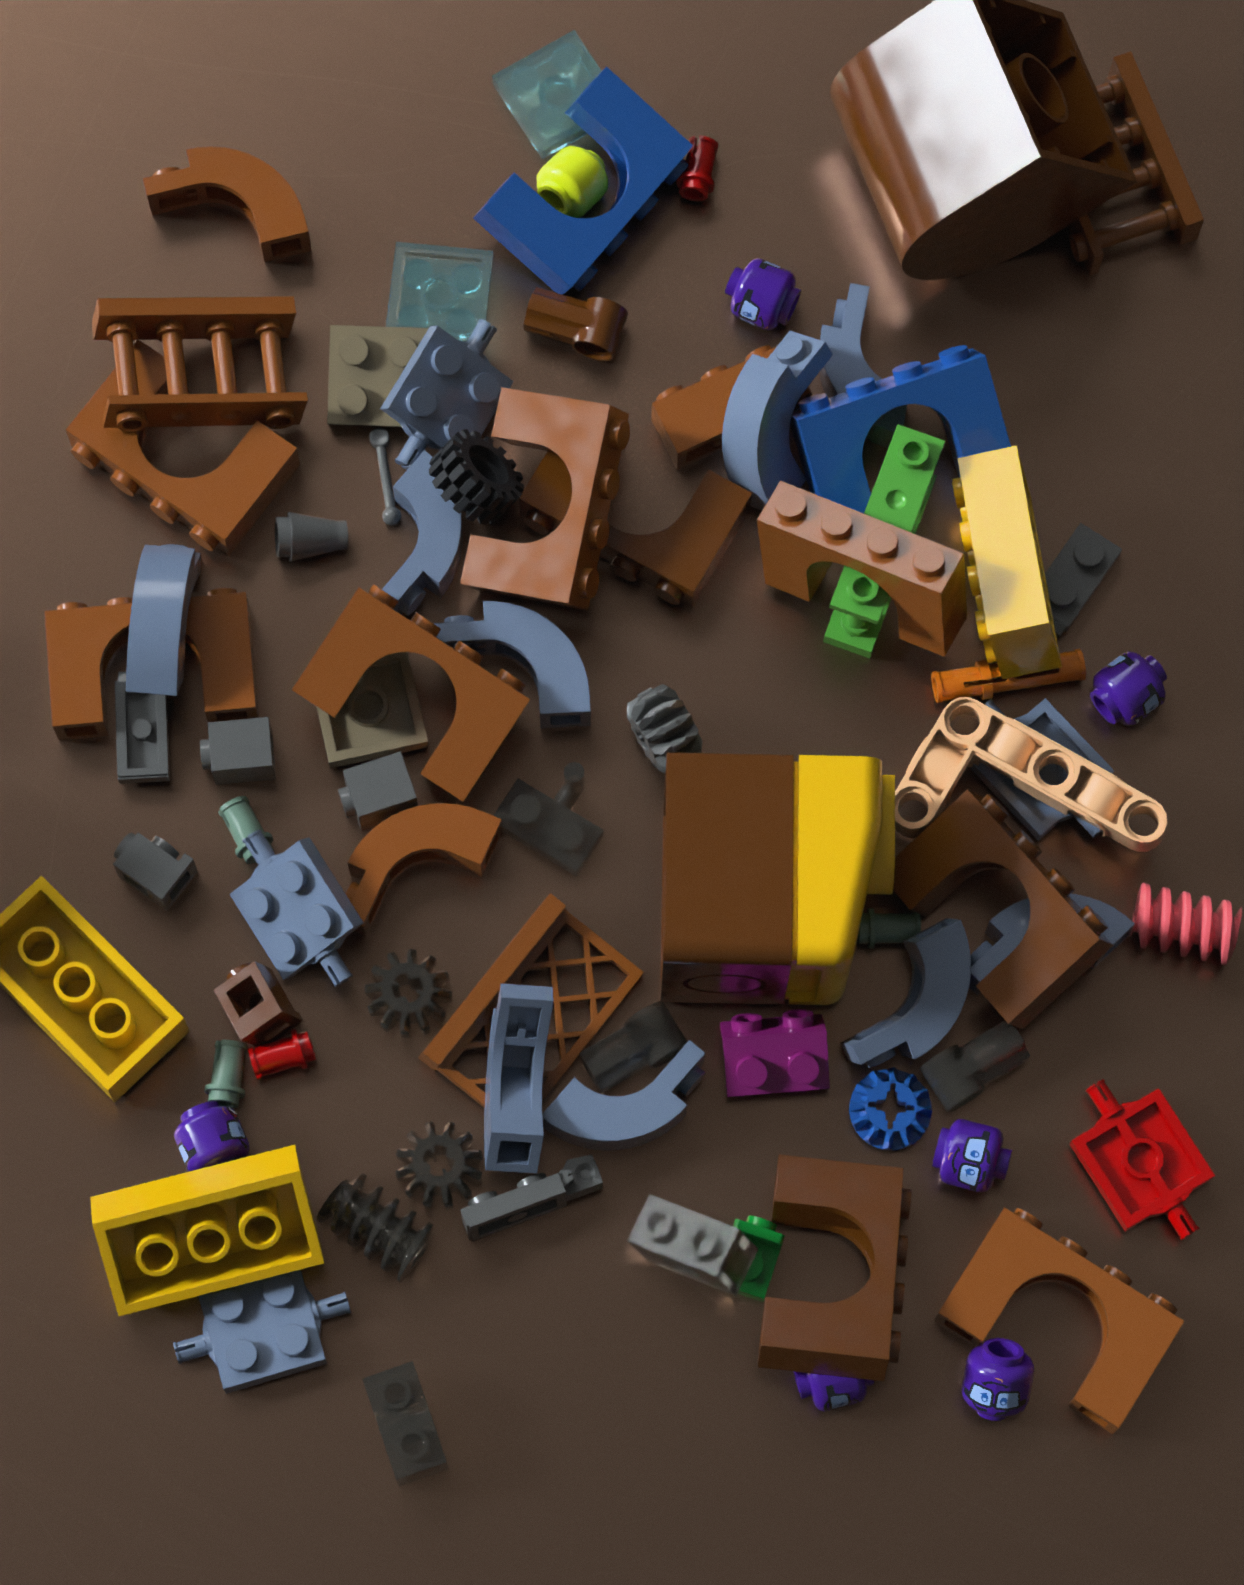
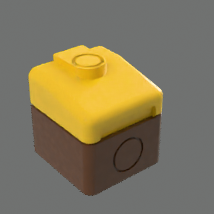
M667 752L663 805L660 1002L784 1004V1000L788 999V1004L829 1005L842 997L855 952L867 894L892 895L895 869V775H882V760L868 756L799 755L798 761H794V755Z

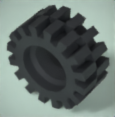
M468 429L457 432L430 460L429 475L435 477L432 481L435 489H442L444 491L440 496L445 502L451 500L455 504L452 509L458 514L465 511L466 519L472 522L478 519L480 524L486 525L488 522L493 524L521 497L524 491V484L520 482L523 480L521 472L513 470L517 466L514 460H507L504 457L506 451L501 446L498 449L493 446L494 440L488 436L482 440L480 432L473 430L469 433Z

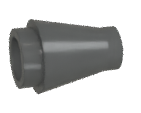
M288 512L287 517L275 518L274 534L277 557H288L291 562L336 550L348 549V527L346 520L336 521Z

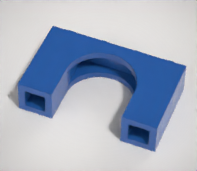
M607 66L593 79L566 110L565 114L601 145L615 166L617 192L609 211L594 218H575L565 215L552 207L514 172L473 217L476 222L555 293L562 295L572 287L580 292L593 278L598 269L592 263L603 251L608 256H611L624 242L629 234L622 228L633 216L641 221L654 207L659 199L653 192L663 181L671 186L689 166L683 158L693 147L685 137Z
M967 345L955 346L941 351L938 354L940 359L928 364L921 365L920 361L908 362L892 369L893 376L875 381L873 377L858 379L845 386L846 392L829 398L826 393L800 400L798 402L800 408L794 409L790 426L810 492L864 514L871 496L862 459L865 438L872 425L883 414L902 405H925L931 407L936 412L945 429L959 477L960 471L957 458L1011 447L986 355L973 348L968 349Z

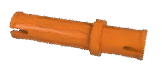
M1081 649L1060 653L1061 668L1002 679L998 664H989L987 659L975 661V666L941 672L933 671L931 681L936 703L954 700L959 697L980 696L981 700L992 699L993 693L1035 688L1075 680L1083 681L1086 679L1084 656Z

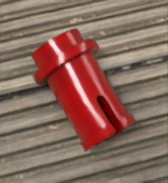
M699 135L698 146H696V136L689 138L688 141L693 145L687 153L685 160L689 166L676 181L678 188H680L679 194L687 200L697 202L706 200L708 194L714 190L715 183L711 177L716 153L719 148L718 142L714 139Z
M295 1029L291 1031L292 1036L255 1048H248L257 1080L299 1065L304 1070L308 1068L307 1063L316 1061L315 1051L308 1031L298 1034Z

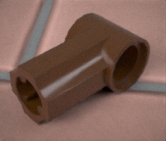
M536 287L531 294L527 306L523 328L524 331L571 344L575 351L590 359L611 361L614 358L628 311L622 305L609 299L591 297L587 301H582Z

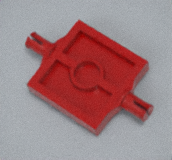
M1104 1079L1098 1081L1096 1085L1093 1084L1085 1091L1090 1095L1102 1116L1093 1128L1071 1140L1070 1146L1124 1231H1128L1148 1218L1166 1214L1180 1236V1240L1200 1229L1199 1226L1196 1225L1183 1202L1192 1191L1211 1181L1215 1174L1161 1090L1158 1088L1138 1101L1119 1105Z

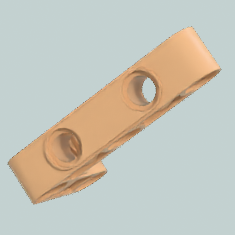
M959 697L951 701L944 708L930 734L917 749L905 776L895 791V830L908 838H916L942 814L947 803H951V795L965 769L972 767L973 764L978 766L980 763L1012 779L1014 786L1066 816L1069 812L1102 830V836H1108L1131 850L1148 852L1156 848L1161 843L1167 826V814L1163 806L1156 800L1023 723L1004 716L978 700L969 697ZM967 714L974 717L979 726L975 732L969 735H960L952 730L950 726L951 721L959 715ZM1048 764H1057L1065 769L1068 778L1059 785H1049L1041 779L1039 771ZM912 800L922 802L928 810L927 815L918 822L906 821L899 814L900 807L904 803ZM1137 814L1149 815L1155 820L1157 830L1148 836L1137 835L1131 830L1129 820Z

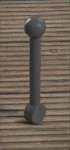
M376 428L370 433V443L377 451L386 508L382 513V519L387 525L394 526L400 522L402 514L395 507L386 451L390 439L385 429Z

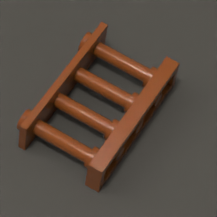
M1131 51L1113 57L1105 83L1097 85L1096 89L1103 104L1111 102L1113 105L1119 104L1125 119L1123 120V125L1115 127L1114 130L1121 145L1129 143L1131 147L1137 146L1143 160L1141 167L1132 170L1137 183L1118 195L1147 186L1149 189L1155 188L1161 203L1158 210L1094 231L1087 214L1068 225L1071 232L1068 236L1071 252L1077 262H1084L1089 276L1099 272L1104 256L1102 249L1163 228L1168 232L1173 230L1179 245L1198 239L1204 222L1202 213Z
M294 296L97 298L92 319L93 340H109L113 343L119 395H108L102 418L103 428H118L122 431L134 432L145 427L254 425L256 421L272 429H284L292 425H300L308 402L307 392H287L280 338H289L296 317ZM256 338L260 341L267 393H238L231 339ZM183 339H207L212 342L218 394H188ZM133 340H159L162 342L168 394L139 395Z

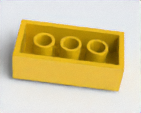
M1017 446L957 458L960 477L952 479V486L958 509L960 508L962 522L959 523L964 550L968 553L970 566L967 567L972 595L976 599L978 611H975V619L980 641H983L987 662H997L1002 679L1061 668V658L1032 499Z
M42 875L0 914V987L114 1103L190 1032L184 1017Z
M295 1145L90 1197L92 1225L118 1316L324 1264L320 1237Z

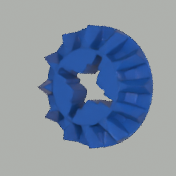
M892 1067L879 1071L873 1070L857 1083L851 1095L849 1114L855 1131L865 1142L882 1150H900L917 1142L926 1132L931 1120L932 1107L928 1089L922 1085L915 1074H909ZM890 1089H894L897 1104L905 1106L906 1109H913V1111L906 1110V1112L897 1113L895 1121L892 1123V1129H887L888 1121L885 1120V1112L877 1110L876 1107H868V1105L876 1106V1103H884L887 1095L890 1093Z

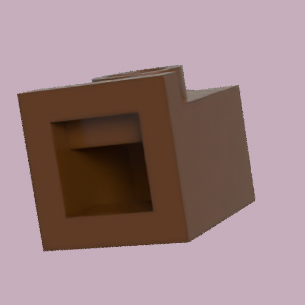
M256 961L234 968L227 975V980L214 989L240 1040L258 1047L274 1042L303 1021L300 1013L292 1007L273 970ZM263 997L264 1001L258 1004L260 999Z

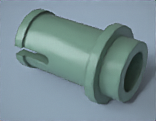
M239 796L223 804L218 813L223 818L238 846L235 849L237 857L244 858L247 864H253L257 862L242 840L251 833L261 829L262 834L273 849L271 845L273 836L269 832H264L249 804L248 797Z
M868 908L867 913L862 914L857 943L867 944L868 949H873L875 944L903 943L904 940L921 932L920 914L916 912L875 913L873 908Z
M217 1040L214 1046L215 1055L211 1083L205 1085L204 1092L209 1095L208 1102L216 1101L219 1103V1106L236 1108L239 1106V1099L244 1098L246 1093L241 1088L248 1045L235 1040Z

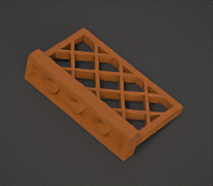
M551 893L544 899L418 1057L432 1070H438L484 1108L485 1092L477 1086L486 1085V1078L469 1080L452 1065L464 1050L485 1048L486 1059H488L490 1039L489 1018L493 1015V1009L497 1008L500 984L522 985L521 978L527 971L549 970L550 987H553V1012L556 1034H548L547 1041L557 1040L559 1063L554 1070L543 1071V1078H546L542 1083L543 1101L644 973L564 909L566 905ZM564 925L581 938L583 958L555 961L553 938ZM590 946L602 956L591 957ZM546 948L548 962L534 963ZM611 962L627 975L616 991L595 993L592 964ZM584 965L587 994L559 997L556 968ZM609 999L599 1013H597L596 1000ZM588 1001L591 1023L584 1031L564 1033L560 1004ZM483 1027L484 1041L470 1043ZM578 1038L566 1053L565 1039Z

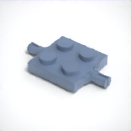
M479 319L467 342L458 341L439 326H430L380 408L399 422L405 433L409 436L398 457L395 458V462L398 465H402V468L407 470L426 448L440 451L461 430L468 429L469 433L474 430L480 432L481 435L497 410L501 387L510 388L514 382L492 366L483 354L492 337L497 332L495 326H490L491 323Z
M1046 698L1029 713L1014 718L1108 772L1114 773L1110 765ZM990 699L989 701L986 702V704H985L986 706H988V707L994 709L995 711H997V712L1003 714L1004 716H1006V715L993 703V700H992V699ZM980 763L978 766L973 764L970 767L1038 841L1058 823L1071 819L1073 816L1092 835V838H1095L1102 832L1099 828L1069 812L1066 816L1014 786L1012 779L983 763ZM1048 764L1039 771L1041 779L1049 785H1059L1068 778L1065 769L1057 764Z
M261 829L248 835L242 841L256 860L258 867L254 870L250 879L229 895L283 980L295 976L310 964L320 962L333 982L334 987L342 985L352 978L353 974L350 973L337 950L343 944L346 936L364 924L310 837L297 841L283 853L275 854L262 834Z
M297 1270L200 1295L199 1300L204 1315L203 1335L173 1342L179 1364L209 1355L218 1367L222 1386L227 1394L327 1364L320 1340L321 1321L347 1313L350 1314L351 1310L345 1292L315 1301L313 1295L305 1286L302 1271Z

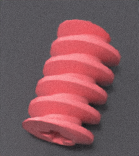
M1143 882L1140 885L1134 907L1132 921L1135 924L1130 932V936L1133 932H1137L1140 948L1146 949L1153 936H1157L1159 938L1160 952L1162 953L1167 952L1174 940L1179 941L1181 957H1186L1194 944L1199 945L1201 961L1205 962L1214 949H1219L1221 965L1227 966L1237 943L1242 906L1236 915L1233 916L1231 902L1224 899L1216 911L1213 912L1211 898L1203 895L1195 908H1193L1191 894L1187 891H1183L1173 904L1171 890L1168 887H1162L1155 899H1152L1150 885Z

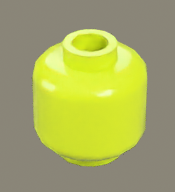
M577 146L564 147L537 174V193L559 212L575 218L582 217L608 190V176L605 171V164L601 157L591 150Z

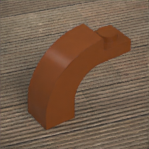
M225 147L186 149L190 167L183 169L167 167L156 171L150 177L143 178L152 215L203 203L225 204L243 213L253 224L259 239L264 262L312 251L305 216L294 190L272 166L249 153Z
M436 803L403 810L378 824L360 841L347 862L350 875L361 880L360 884L353 881L346 892L348 899L364 922L354 931L364 936L367 935L392 882L403 871L414 865L425 862H443L482 877L503 833L502 819L468 806Z

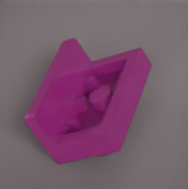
M806 1009L789 1010L783 1013V1017L762 1018L759 1014L744 1013L733 1016L731 1021L720 1023L727 1097L830 1089L827 1030L821 1014H813L812 1011Z

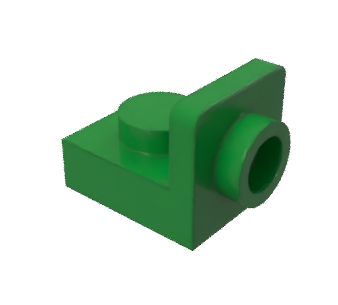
M751 1215L747 1217L746 1221L735 1219L714 1286L764 1302L785 1235L776 1232L777 1225L769 1220Z

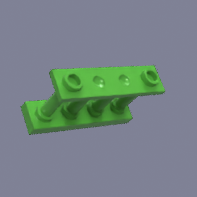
M897 424L864 514L916 534L936 482L937 475H934V471L945 440ZM844 565L829 606L834 611L823 642L870 659L892 601L891 597L872 579Z

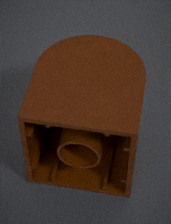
M935 0L856 54L843 66L831 84V100L901 267L906 275L915 279L940 280L954 278L1009 260L1045 241L1137 183L1064 13L1026 0Z

